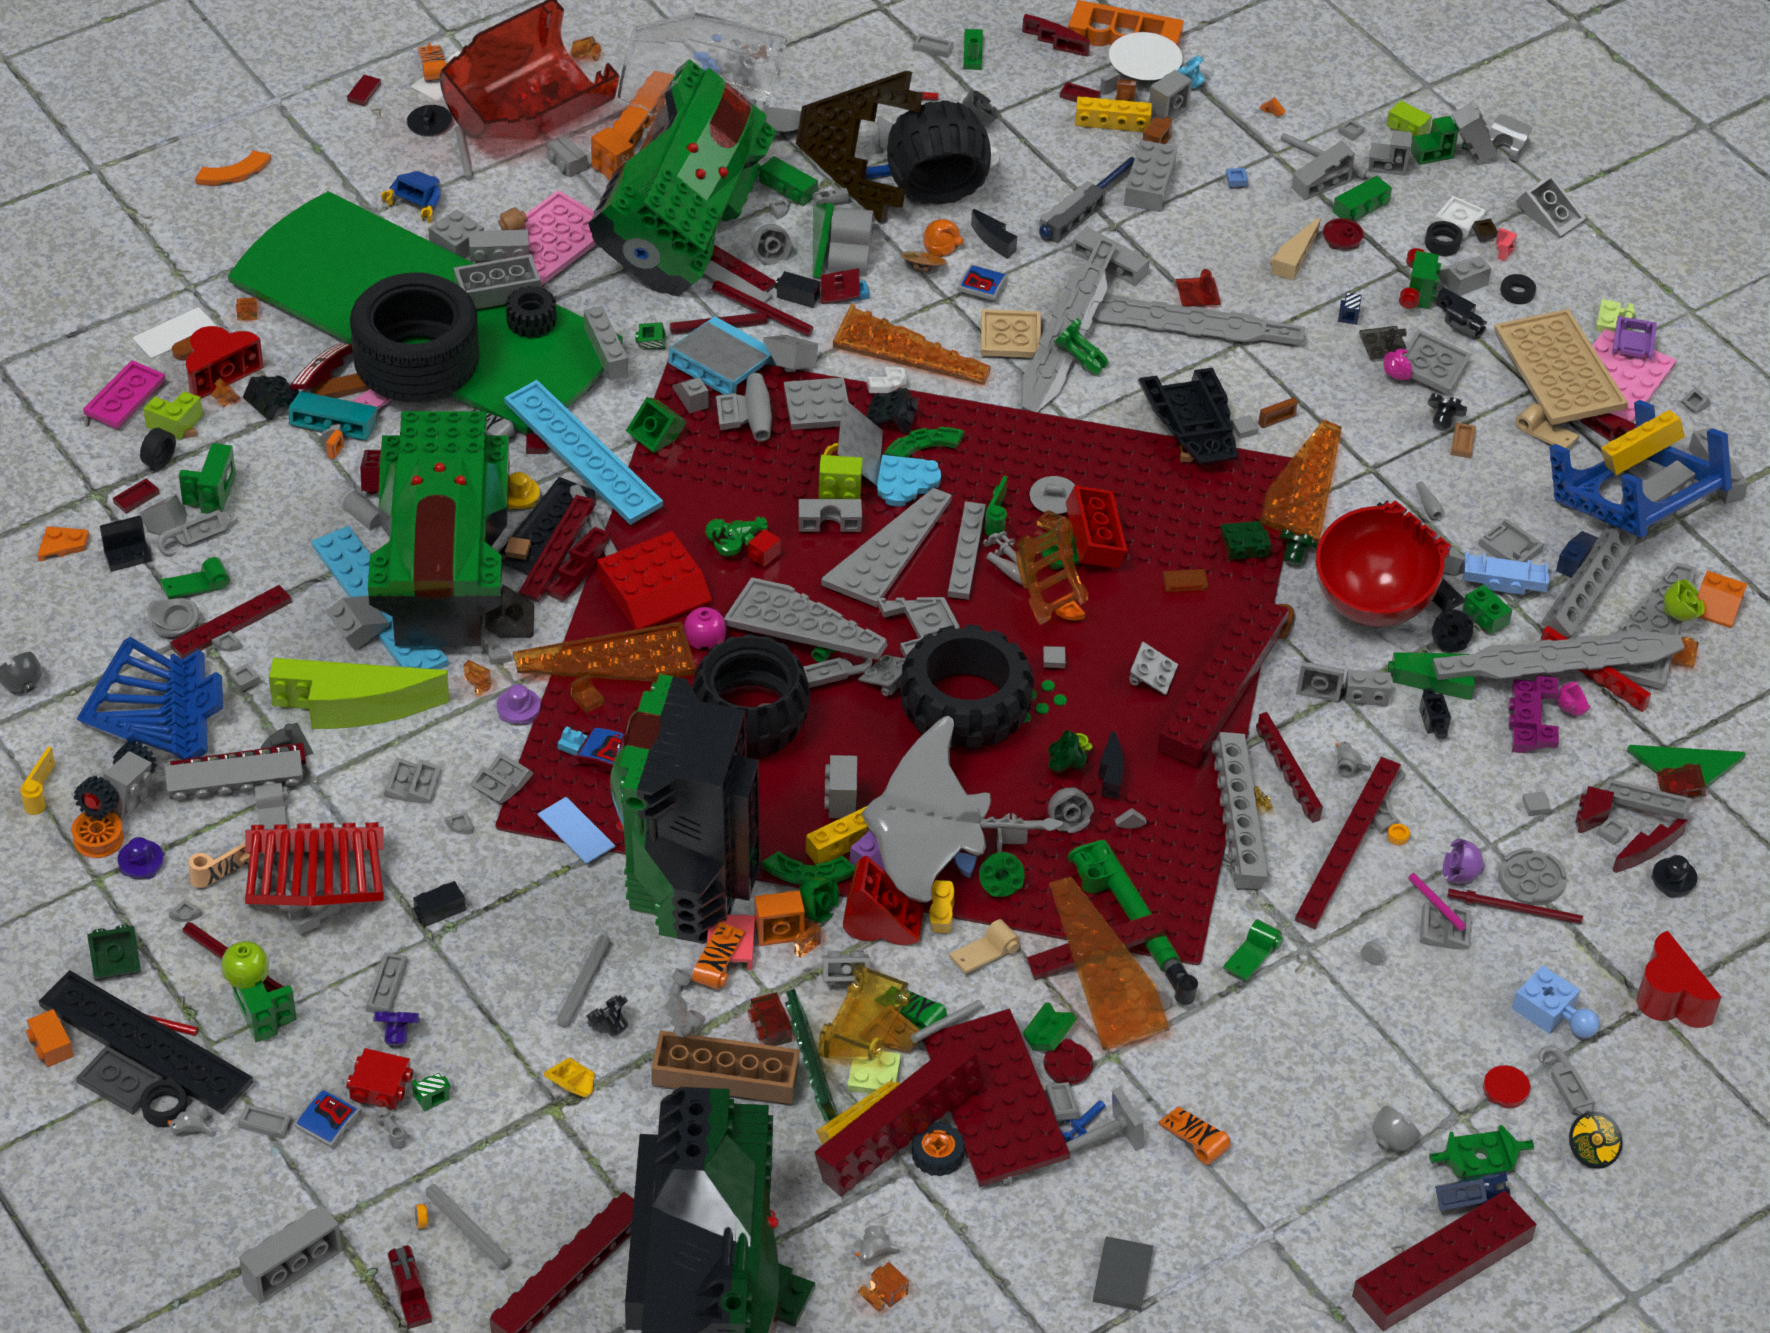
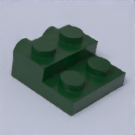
M1262 521L1221 524L1220 532L1229 560L1268 557L1270 555L1271 543L1267 530L1263 528Z
M124 924L116 926L112 930L100 928L87 934L94 980L141 973L134 926L129 927V925Z
M779 1264L778 1320L796 1327L815 1289V1282L794 1275L792 1268Z

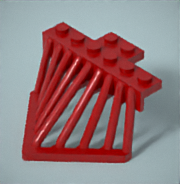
M334 822L320 823V827H312V823H298L297 828H288L287 824H274V829H265V825H251V829L245 830V853H250L245 904L317 906L384 901L378 851L383 850L384 826H379V822H365V827H356V823H342V827H334ZM363 850H369L374 892H367ZM324 851V895L316 896L318 852ZM333 851H339L341 894H333ZM348 851H354L358 893H350ZM274 852H279L276 895H270ZM289 852H294L291 895H285ZM303 852H309L307 896H301ZM259 853H265L261 895H256L255 887Z

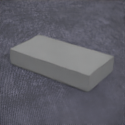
M918 34L913 44V50L948 58L954 42Z
M1069 1082L1046 1085V1094L1056 1121L1077 1119L1078 1109Z
M246 1104L238 1121V1128L284 1139L292 1122V1116Z

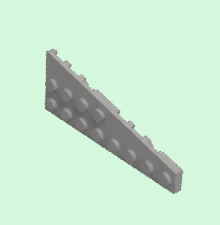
M935 488L931 489L821 579V585L877 607V599L884 598L952 501V495Z

